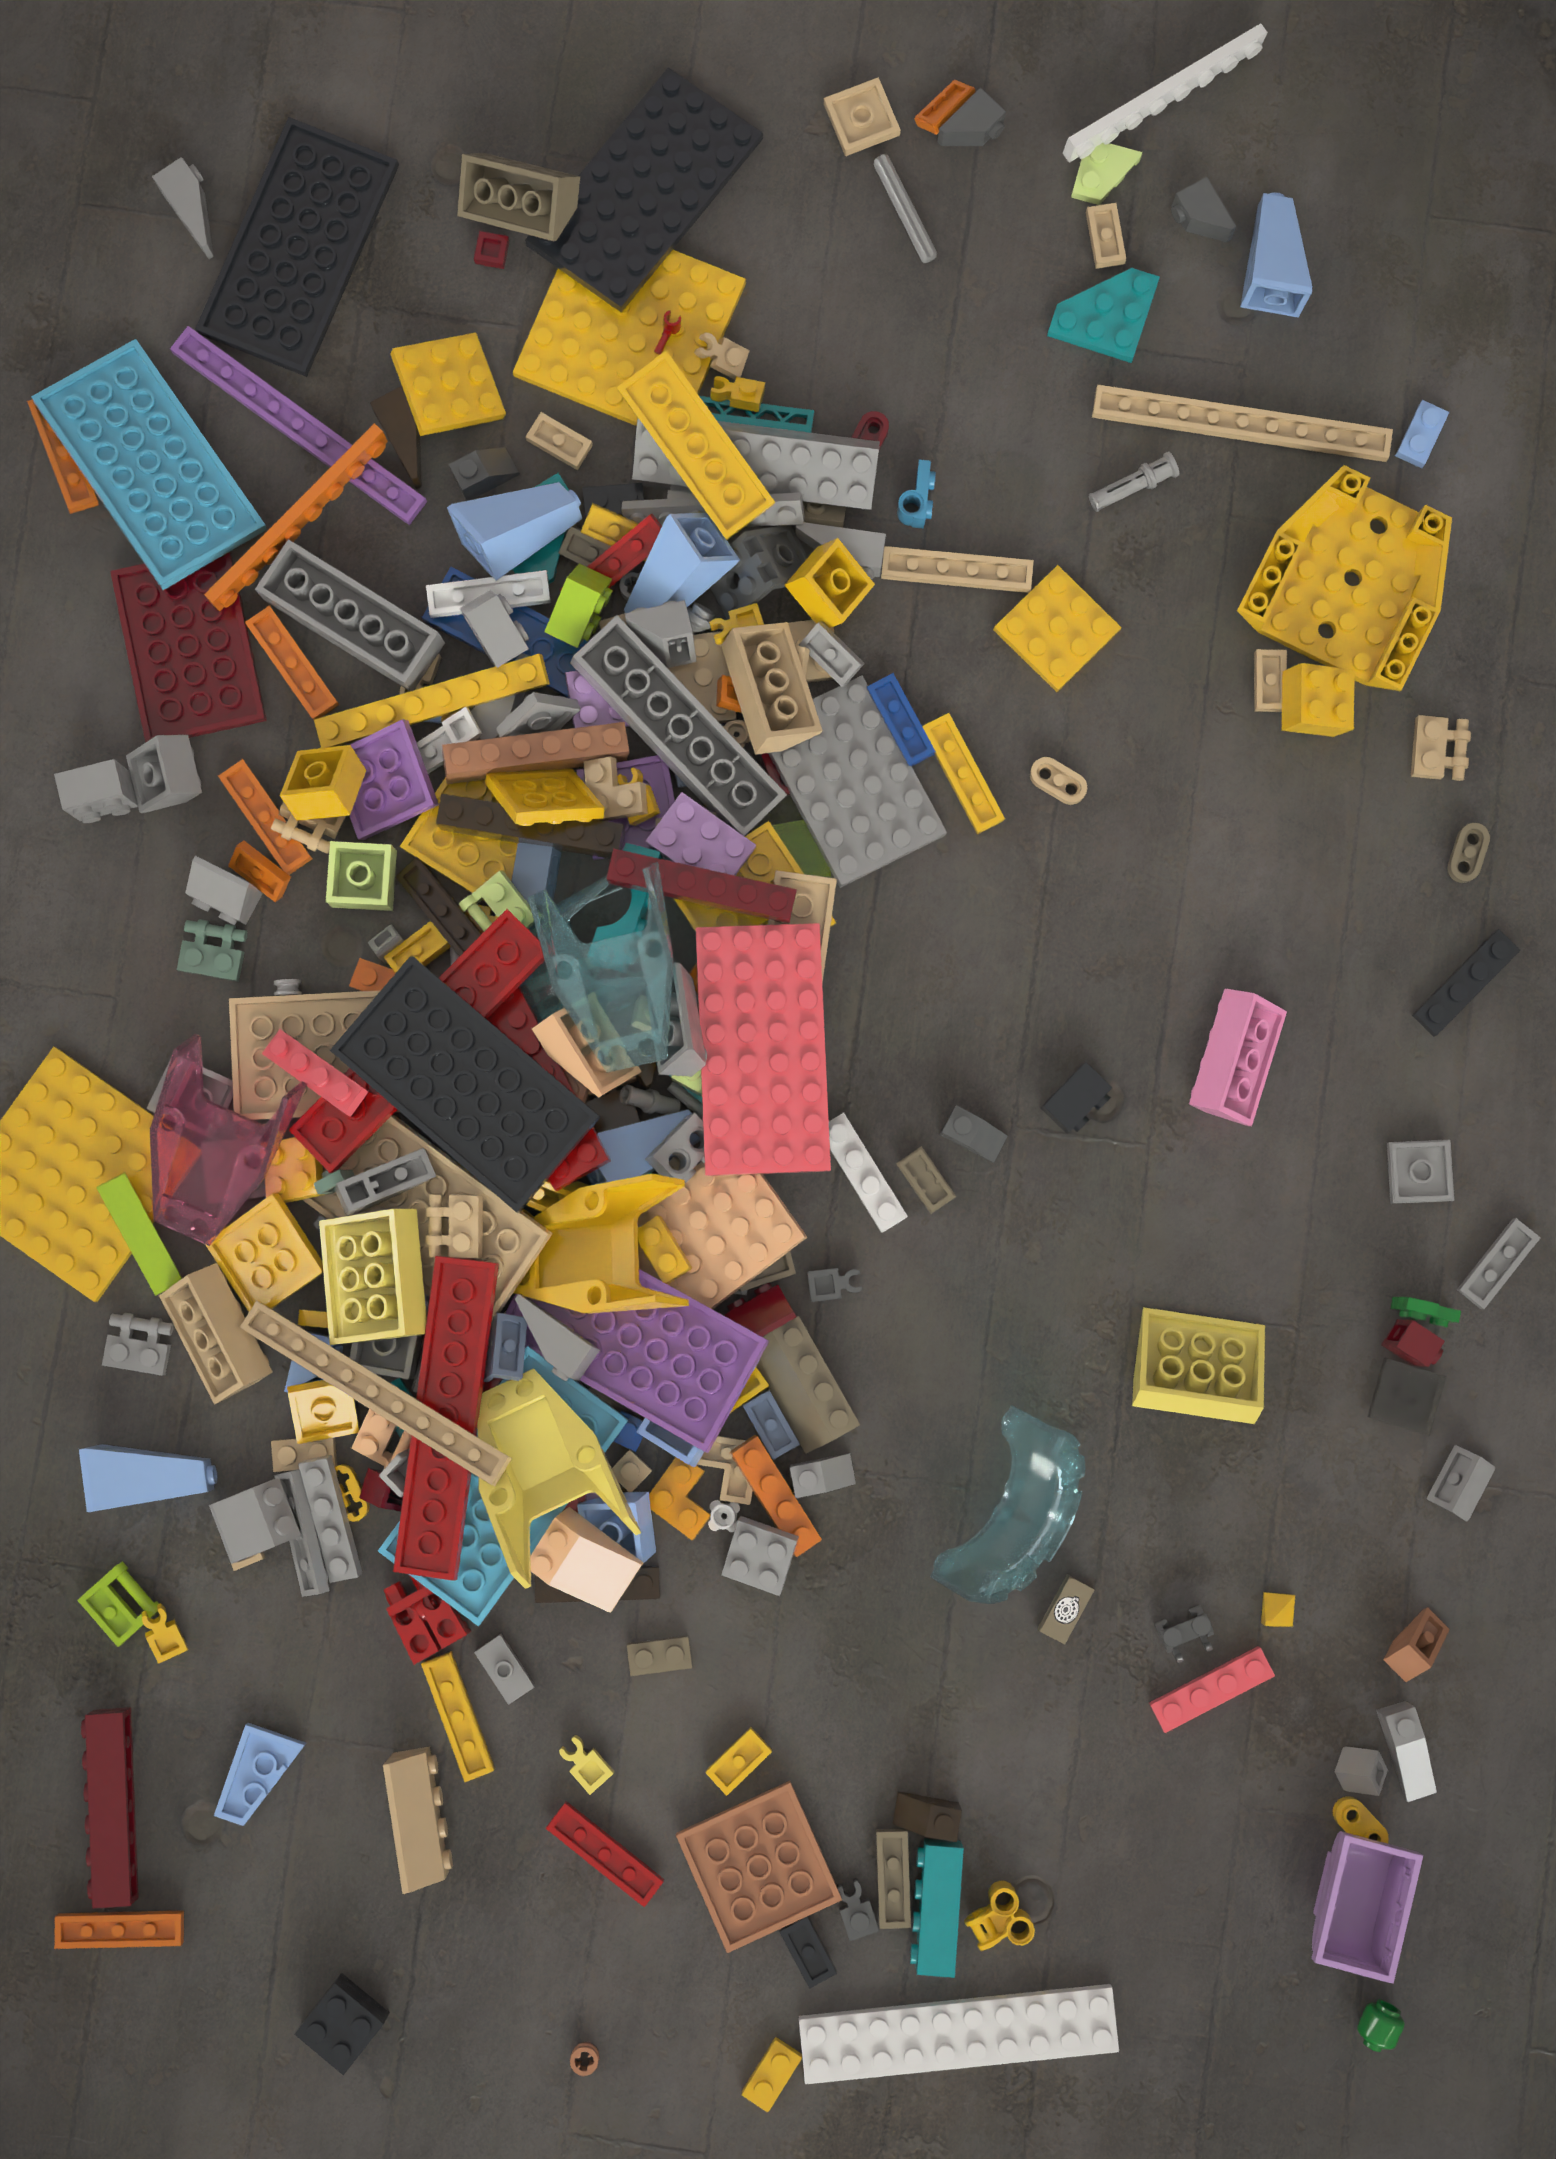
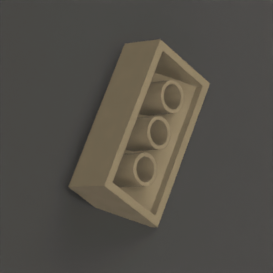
M487 153L462 154L457 216L557 241L577 209L580 176Z
M799 1316L763 1336L769 1343L759 1359L757 1368L769 1384V1390L805 1454L837 1439L860 1425Z

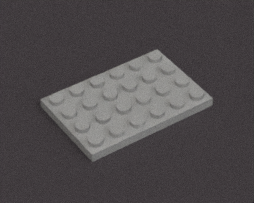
M863 675L849 681L843 687L839 686L813 699L823 730L820 734L784 751L768 753L834 878L837 879L836 882L840 888L947 834L912 766H908L871 698Z

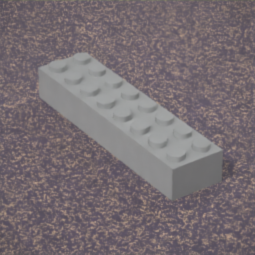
M637 418L632 479L687 486L639 418ZM717 421L769 494L801 492L802 501L871 510L880 441Z
M618 615L572 657L570 664L711 812H716V817L743 836L787 795Z

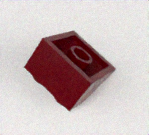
M770 1282L754 1290L756 1297L748 1302H745L742 1297L728 1305L727 1308L730 1312L724 1315L761 1337L796 1318L779 1285L772 1287Z

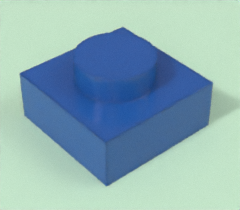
M621 1410L620 1413L629 1420L613 1442L636 1452L643 1439V1436L637 1433L643 1420Z

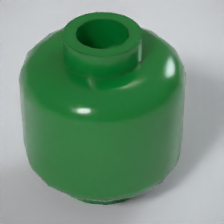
M1380 1999L1377 2002L1368 2003L1357 2026L1359 2034L1364 2038L1363 2044L1376 2052H1381L1382 2049H1394L1405 2025L1403 2018L1400 2016L1401 2011L1393 2004Z

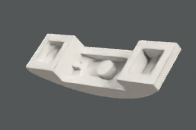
M464 707L441 722L443 726L417 742L428 774L443 765L442 745L475 741L482 734L468 707Z

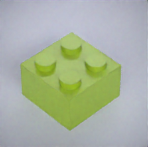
M579 563L566 578L544 632L576 648L579 647L583 640L589 641L592 633L596 632L602 618L597 614L600 615L603 608L607 606L613 590L609 589L612 579Z

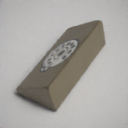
M1067 1574L1037 1629L1043 1634L1066 1644L1095 1589Z

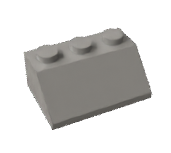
M674 963L646 989L658 1072L660 1075L692 1077L706 1065L707 1051L703 1045L697 1006L698 994L695 991L693 978L681 963Z

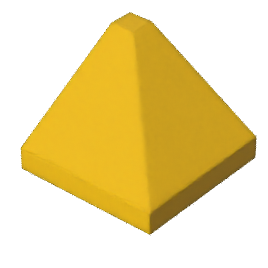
M1263 1592L1261 1624L1272 1627H1293L1295 1595Z

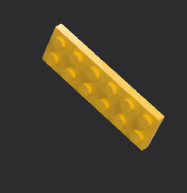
M666 350L617 387L618 391L726 540L775 504L771 495Z

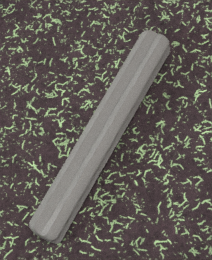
M887 154L878 156L874 160V167L921 261L928 263L934 260L937 251Z

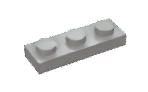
M1513 1218L1461 1283L1457 1291L1478 1308L1485 1309L1541 1237L1517 1218Z

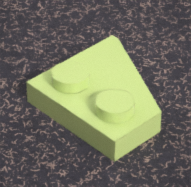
M1101 143L1096 146L1090 155L1081 159L1071 198L1100 205L1109 195V192L1124 179L1129 170L1140 162L1142 152L1110 143L1106 145Z

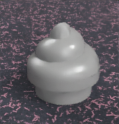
M694 602L692 608H687L693 635L710 629L709 622L715 616L710 609Z

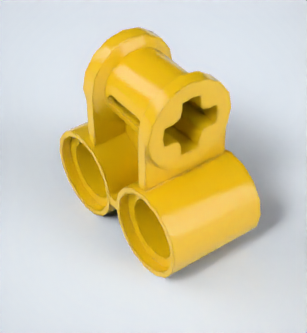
M1007 1881L995 1882L988 1891L990 1904L972 1912L964 1919L965 1925L967 1927L970 1926L978 1940L977 1947L980 1951L993 1947L1007 1936L1012 1943L1021 1946L1028 1944L1034 1937L1035 1929L1032 1920L1026 1911L1018 1909L1019 1899L1014 1887ZM1006 1892L1011 1894L1009 1903L999 1905L995 1902L996 1897L1000 1893ZM1016 1921L1027 1923L1026 1929L1021 1933L1012 1932V1925ZM981 1924L984 1926V1928L986 1929L987 1933L984 1932V1930H983Z

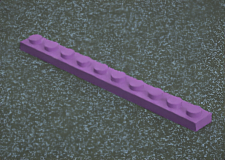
M187 326L170 348L175 356L328 467H331L352 446L348 441L191 327ZM370 459L364 465L365 468L362 474L354 480L351 479L349 482L410 525L427 503L426 498Z

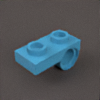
M919 460L916 489L905 491L900 496L898 502V519L903 524L913 528H924L925 520L932 517L933 501L927 499L928 489L934 490L936 472L930 471L931 461ZM907 503H913L918 506L919 510L910 513L903 506Z

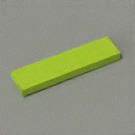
M124 1172L97 1186L96 1188L155 1296L180 1281L182 1276L126 1173Z

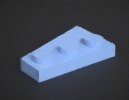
M247 1723L214 1816L244 1826L306 1745V1742Z

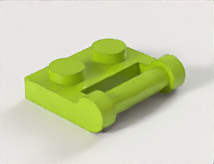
M123 1561L117 1564L77 1600L117 1647L125 1643L144 1624L142 1622V1614L137 1616L110 1584L117 1579L151 1619L158 1614L157 1605L159 1604L158 1601L153 1602L127 1572L129 1568Z

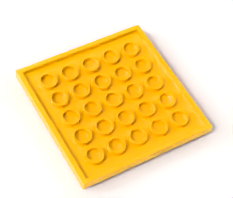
M672 250L621 313L566 273L557 269L515 365L513 376L637 426L638 417L617 387L659 356L654 350L664 330V314L669 310L671 311L670 323L677 322L681 315V329L678 333L671 334L662 353L665 350L669 353L694 390L699 394L713 360L710 357L699 358L694 353L695 349L700 347L707 350L706 342L700 340L699 336L704 333H710L716 338L717 343L719 339L723 338L746 285V279Z
M53 1047L0 1120V1236L93 1302H98L132 1252L96 1187L125 1172L152 1223H154L202 1156V1148L57 1047Z

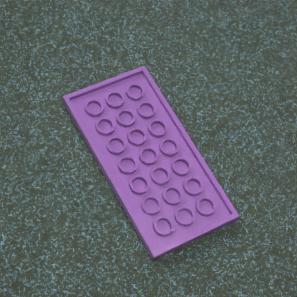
M640 1269L639 1282L643 1287L688 1299L689 1306L581 1313L529 1298L600 1349L580 1381L706 1453H709L769 1343L767 1339ZM515 1294L505 1314L524 1317L515 1300L518 1294ZM527 1324L525 1348L529 1346L544 1357Z

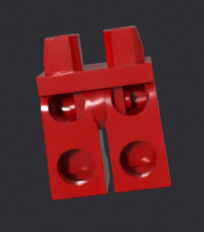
M411 1577L417 1591L409 1596L401 1581L384 1589L390 1605L386 1610L392 1618L394 1626L415 1665L466 1636L471 1630L456 1609Z

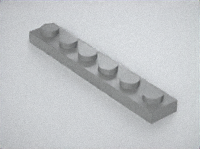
M801 492L770 494L775 504L745 527L804 524L805 514ZM696 498L623 501L621 507L622 515L625 518L640 523L647 516L653 514L661 525H663L669 514L706 513Z

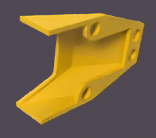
M647 1174L580 1187L533 1217V1219L553 1234L513 1293L581 1313L689 1306L688 1299L643 1287L639 1282L637 1221L639 1216L683 1188L685 1180L657 1174Z

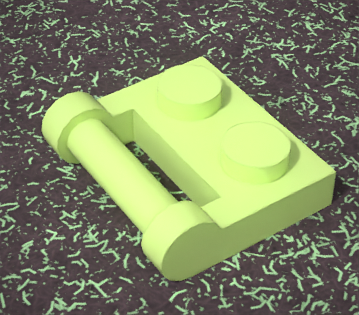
M498 871L475 892L459 903L464 912L468 911L483 932L492 924L478 906V903L483 899L497 917L508 909L527 929L540 919L503 871Z

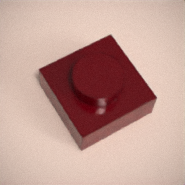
M479 231L474 254L475 264L504 269L510 242L509 236Z

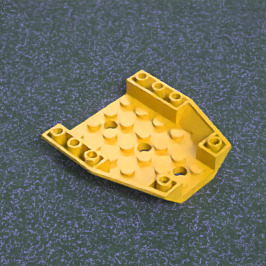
M1343 465L1276 531L1237 612L1258 633L1314 661L1329 667L1355 670V681L1363 685L1401 691L1441 611L1452 517L1427 505H1424L1417 512L1368 488L1367 485L1371 479L1370 477ZM1373 520L1381 521L1385 526V532L1381 534L1374 533L1370 528V522ZM1345 573H1355L1359 577V584L1356 586L1348 585L1344 579ZM1322 624L1329 625L1333 629V637L1323 638L1318 632V627Z

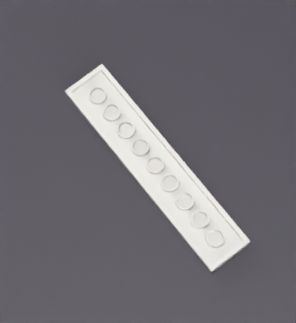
M1111 1984L799 2016L805 2084L1119 2052Z

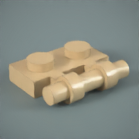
M1418 715L1415 718L1411 777L1441 780L1444 777V769L1448 768L1453 769L1452 780H1464L1465 769H1468L1469 758L1466 757L1467 743L1471 739V732L1468 731L1469 720L1457 719L1456 730H1448L1449 718ZM1447 742L1455 743L1454 757H1446Z
M283 801L278 815L287 818L288 821L285 823L275 818L271 830L282 834L281 837L290 841L292 838L306 844L307 849L314 852L320 850L328 854L330 842L322 839V837L327 835L336 839L346 816L296 821ZM298 823L313 829V834L297 828Z
M429 1194V1206L426 1207V1216L429 1217V1235H426V1245H429V1257L441 1256V1245H449L448 1257L482 1258L483 1195L452 1194L449 1195V1207L442 1206V1194ZM442 1217H449V1235L441 1234Z

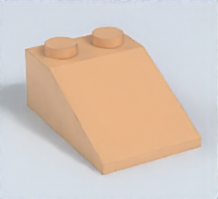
M593 992L555 1012L532 1028L547 1055L597 1097L604 1095L642 1072Z
M570 1507L553 1519L530 1556L531 1572L548 1585L610 1613L643 1565L641 1560Z

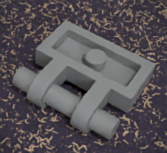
M125 1312L123 1315L112 1313L109 1325L120 1327L121 1332L120 1336L107 1335L102 1366L162 1376L166 1375L171 1345L159 1343L161 1334L171 1336L174 1325L162 1322L161 1318L152 1317L149 1320L137 1318L132 1313ZM133 1330L148 1332L147 1341L132 1338Z

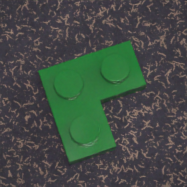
M1393 1297L1390 1308L1400 1311L1399 1317L1426 1321V1317L1430 1318L1429 1324L1448 1327L1449 1322L1459 1323L1461 1315L1460 1310L1439 1306L1437 1303L1411 1297Z

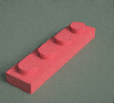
M281 1029L278 1030L262 1052L265 1057L349 1117H351L368 1093L366 1089Z
M1257 1646L1149 1702V1705L1163 1732L1167 1733L1275 1677V1674L1262 1649Z

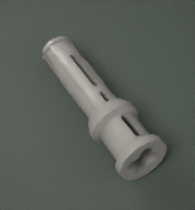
M1167 451L1163 454L1162 458L1150 464H1141L1137 472L1094 493H1090V503L1093 509L1098 512L1100 509L1124 499L1145 487L1147 489H1154L1157 483L1171 476L1173 478L1178 477V465L1173 455Z

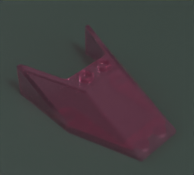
M195 1034L174 1048L150 1127L154 1222L210 1246L264 1180L308 1083L302 1081L284 1095L276 1113L268 1123L261 1124L206 1099L203 1090L201 1036Z

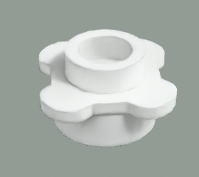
M719 1500L711 1502L710 1510L712 1512L711 1520L708 1522L709 1528L713 1531L727 1529L729 1532H734L737 1525V1513L740 1511L739 1504L735 1502H730L729 1504L721 1503ZM723 1513L727 1514L726 1519L721 1517Z

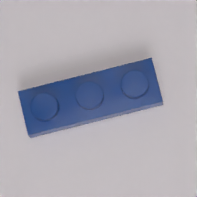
M894 673L867 686L866 688L908 766H914L935 755L936 751Z

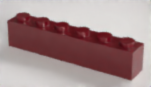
M614 848L606 878L608 883L786 924H790L797 889Z
M131 1707L98 1709L86 1714L85 1719L81 1723L82 1738H86V1751L83 1753L82 1765L83 1769L87 1770L88 1783L84 1785L83 1795L84 1801L88 1802L89 1815L85 1818V1832L90 1834V1847L86 1851V1863L88 1867L91 1866V1879L88 1881L87 1894L88 1898L92 1899V1909L131 1906L139 1898Z

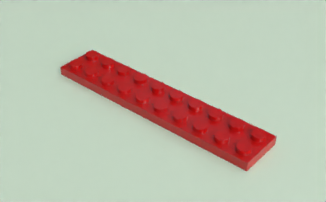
M506 909L439 979L487 1019L552 952ZM350 1068L344 1075L368 1091L351 1117L320 1097L289 1129L296 1139L331 1174L336 1172L398 1110Z
M435 1256L416 1399L476 1436L499 1263ZM412 1435L393 1572L455 1581L458 1579L471 1472Z

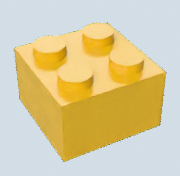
M839 538L818 546L785 583V587L816 624L822 621L828 628L842 624L875 585Z
M1300 663L1282 671L1281 731L1335 737L1354 730L1355 670Z
M351 745L297 751L280 797L296 821L347 816L351 814L366 769Z

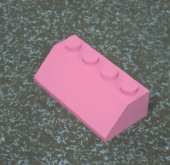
M1224 989L1222 999L1218 1004V1012L1213 1028L1209 1033L1205 1054L1200 1063L1197 1080L1191 1092L1189 1105L1206 1113L1252 1127L1287 1011L1255 993Z

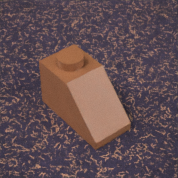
M1426 1607L1393 1640L1383 1660L1407 1682L1432 1667L1450 1629Z

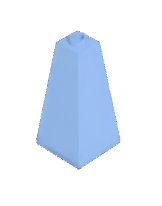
M1263 193L1257 207L1240 307L1299 317L1312 293V283L1293 198L1285 197L1281 193Z
M559 482L454 503L447 507L462 545L495 580L501 578L583 519L579 509L581 502L578 496L571 489L567 491Z
M707 513L669 514L666 517L624 608L625 613L632 612L634 609L641 607L651 608L660 606L668 601L679 602L685 600L686 607H688L740 561Z
M690 1110L597 1133L611 1162L586 1175L591 1185L642 1176L645 1173L649 1174L655 1171L645 1158L686 1116L692 1114ZM695 1133L690 1135V1143L693 1146L700 1141L699 1136ZM671 1154L669 1157V1161L676 1156Z
M103 1444L79 1449L87 1512L205 1493L214 1490V1484L217 1483V1470L215 1465H211L209 1458Z

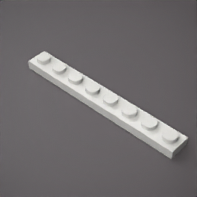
M1260 23L1070 136L1063 150V155L1069 163L1078 157L1083 159L1090 155L1095 147L1101 143L1109 144L1123 130H1132L1143 121V118L1152 114V116L1159 114L1173 100L1181 101L1195 87L1206 86L1220 72L1228 73L1236 67L1239 61L1246 57L1251 59L1262 50V43L1268 32Z

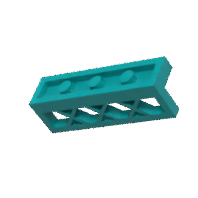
M699 396L706 406H713L720 413H712L717 421L812 433L814 410L761 404L759 412L753 415L749 410L730 407V400L726 399L725 401L717 402L711 400L710 397ZM736 409L744 410L748 417L732 416L729 414ZM765 413L773 414L778 421L758 418ZM794 417L807 418L806 425L788 422Z

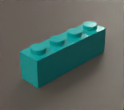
M924 1838L923 1848L918 1847L917 1867H922L921 1880H915L914 1899L920 1900L919 1912H913L912 1931L917 1932V1944H911L910 1964H915L917 1975L955 1978L964 1850L961 1841L952 1842Z

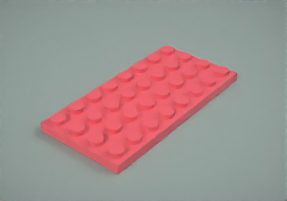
M820 923L696 927L699 1019L703 1045L707 1051L706 1065L701 1069L705 1176L831 1171Z

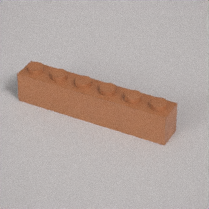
M625 722L442 745V758L447 784L486 779V773L584 767V761L610 756L616 758L617 763L627 761L629 754Z

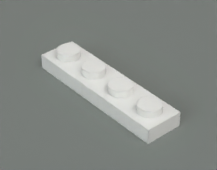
M546 570L504 575L498 580L488 577L426 585L429 615L431 618L462 614L460 611L461 607L490 590L497 595L501 594L504 596L511 608L551 603Z
M842 1113L829 1121L830 1150L880 1232L886 1231L907 1218V1214L846 1115Z

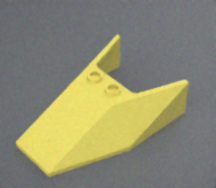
M534 1368L523 1373V1378L519 1381L508 1380L482 1393L477 1422L478 1438L512 1459L496 1486L479 1478V1492L510 1574L525 1589L531 1587L530 1524L534 1519L587 1493H596L635 1535L641 1533L597 1436Z

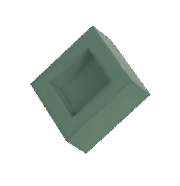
M339 1168L332 1174L328 1171L323 1172V1178L313 1184L318 1194H333L336 1192V1183L355 1175L353 1170H340Z

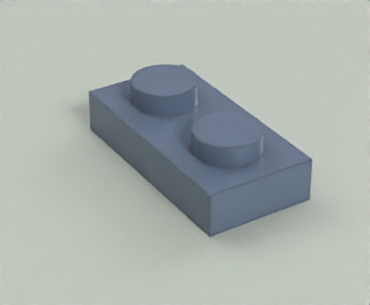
M770 1390L742 1405L773 1460L800 1445Z

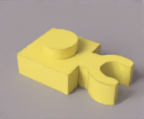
M574 1735L571 1740L577 1746V1750L570 1753L562 1746L559 1752L562 1758L575 1763L569 1772L591 1795L614 1774V1770L594 1748L586 1753L583 1750L584 1744L582 1739Z

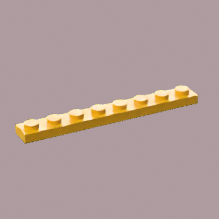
M536 654L505 663L498 668L495 666L314 719L321 748L336 747L361 740L402 719L408 720L409 724L412 725L460 711L464 707L471 708L550 685L543 656L542 654Z

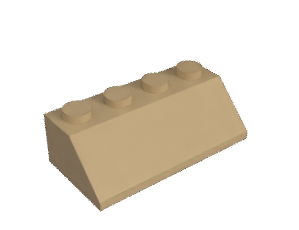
M788 622L732 628L721 648L755 755L784 751L820 734L823 730Z
M217 1263L186 1275L159 1295L214 1405L273 1373L269 1366V1360L263 1354L256 1338L240 1328L245 1317L241 1311L240 1303L235 1299L227 1284V1278L221 1272Z
M430 1746L394 1752L383 1764L402 1894H406L445 1880L449 1869L453 1867L451 1850L445 1849L444 1837L448 1836L446 1818H441L439 1806L443 1805V1795L441 1787H436L434 1774H438L436 1755H431Z

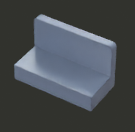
M518 843L511 882L529 905L542 911L552 912L561 852L549 846Z
M503 1313L495 1314L491 1322L484 1382H489L493 1378L515 1381L523 1378L527 1322L524 1317Z

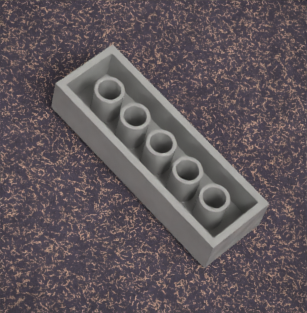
M289 539L255 588L264 601L408 691H413L445 644L436 630Z

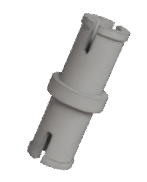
M627 1084L620 1092V1102L622 1104L639 1107L645 1113L652 1114L657 1112L669 1115L680 1110V1101L678 1099L660 1095L658 1091L653 1089L642 1090Z

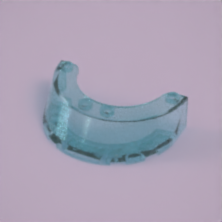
M1013 1405L1005 1413L1001 1422V1432L1010 1445L1012 1455L1011 1472L1005 1486L1004 1495L1000 1503L995 1507L989 1521L973 1538L958 1547L946 1550L936 1558L934 1570L930 1576L971 1602L995 1604L1006 1601L1010 1592L1015 1589L1021 1592L1037 1578L1035 1570L1044 1560L1050 1562L1064 1541L1075 1518L1082 1492L1078 1490L1079 1479L1085 1476V1457L1079 1454L1078 1447L1081 1444L1077 1438L1071 1433Z

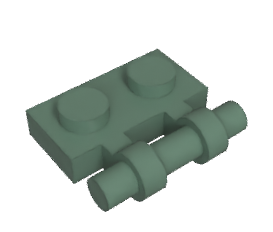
M199 919L197 922L186 920L184 931L195 933L196 936L194 942L182 940L176 970L239 982L245 952L235 950L233 947L235 941L246 942L247 930L236 929V925L225 924V926L213 925L208 920ZM208 936L222 938L221 947L207 945Z

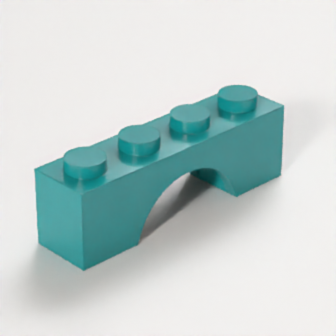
M625 843L623 851L663 859L660 851ZM630 889L632 898L626 914L617 922L597 927L588 953V957L593 965L627 974L629 966H634L637 960L638 948H636L639 937L643 938L646 933L648 920L645 918L648 909H653L657 894Z

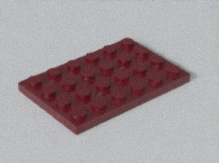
M231 551L162 590L145 564L110 571L145 743L156 735H188L191 738L267 721L249 633L245 624L246 619L240 591L237 593L238 597L235 602L227 608L224 607L220 612L204 596L234 565Z

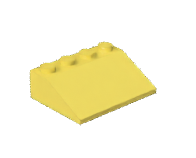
M388 1209L319 1221L330 1345L424 1335L427 1316L417 1209Z
M1143 1307L1133 1379L1132 1406L1255 1424L1264 1409L1265 1325Z

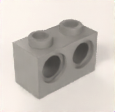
M696 1113L686 1116L645 1160L660 1175L682 1179L686 1183L696 1173L693 1168L700 1160L703 1163L705 1162L703 1121ZM691 1133L697 1134L700 1138L701 1143L698 1149L694 1148L690 1143ZM671 1154L677 1156L680 1161L678 1170L672 1169L669 1165Z

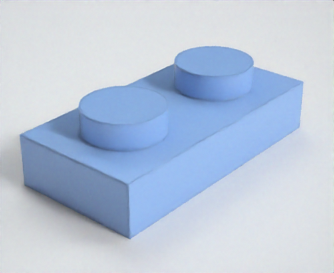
M1422 400L1395 456L1423 468L1449 412Z

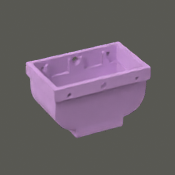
M1340 1831L1335 1838L1332 1851L1327 1853L1313 1913L1316 1918L1312 1936L1313 1954L1311 1959L1317 1964L1393 1984L1423 1855L1413 1850Z

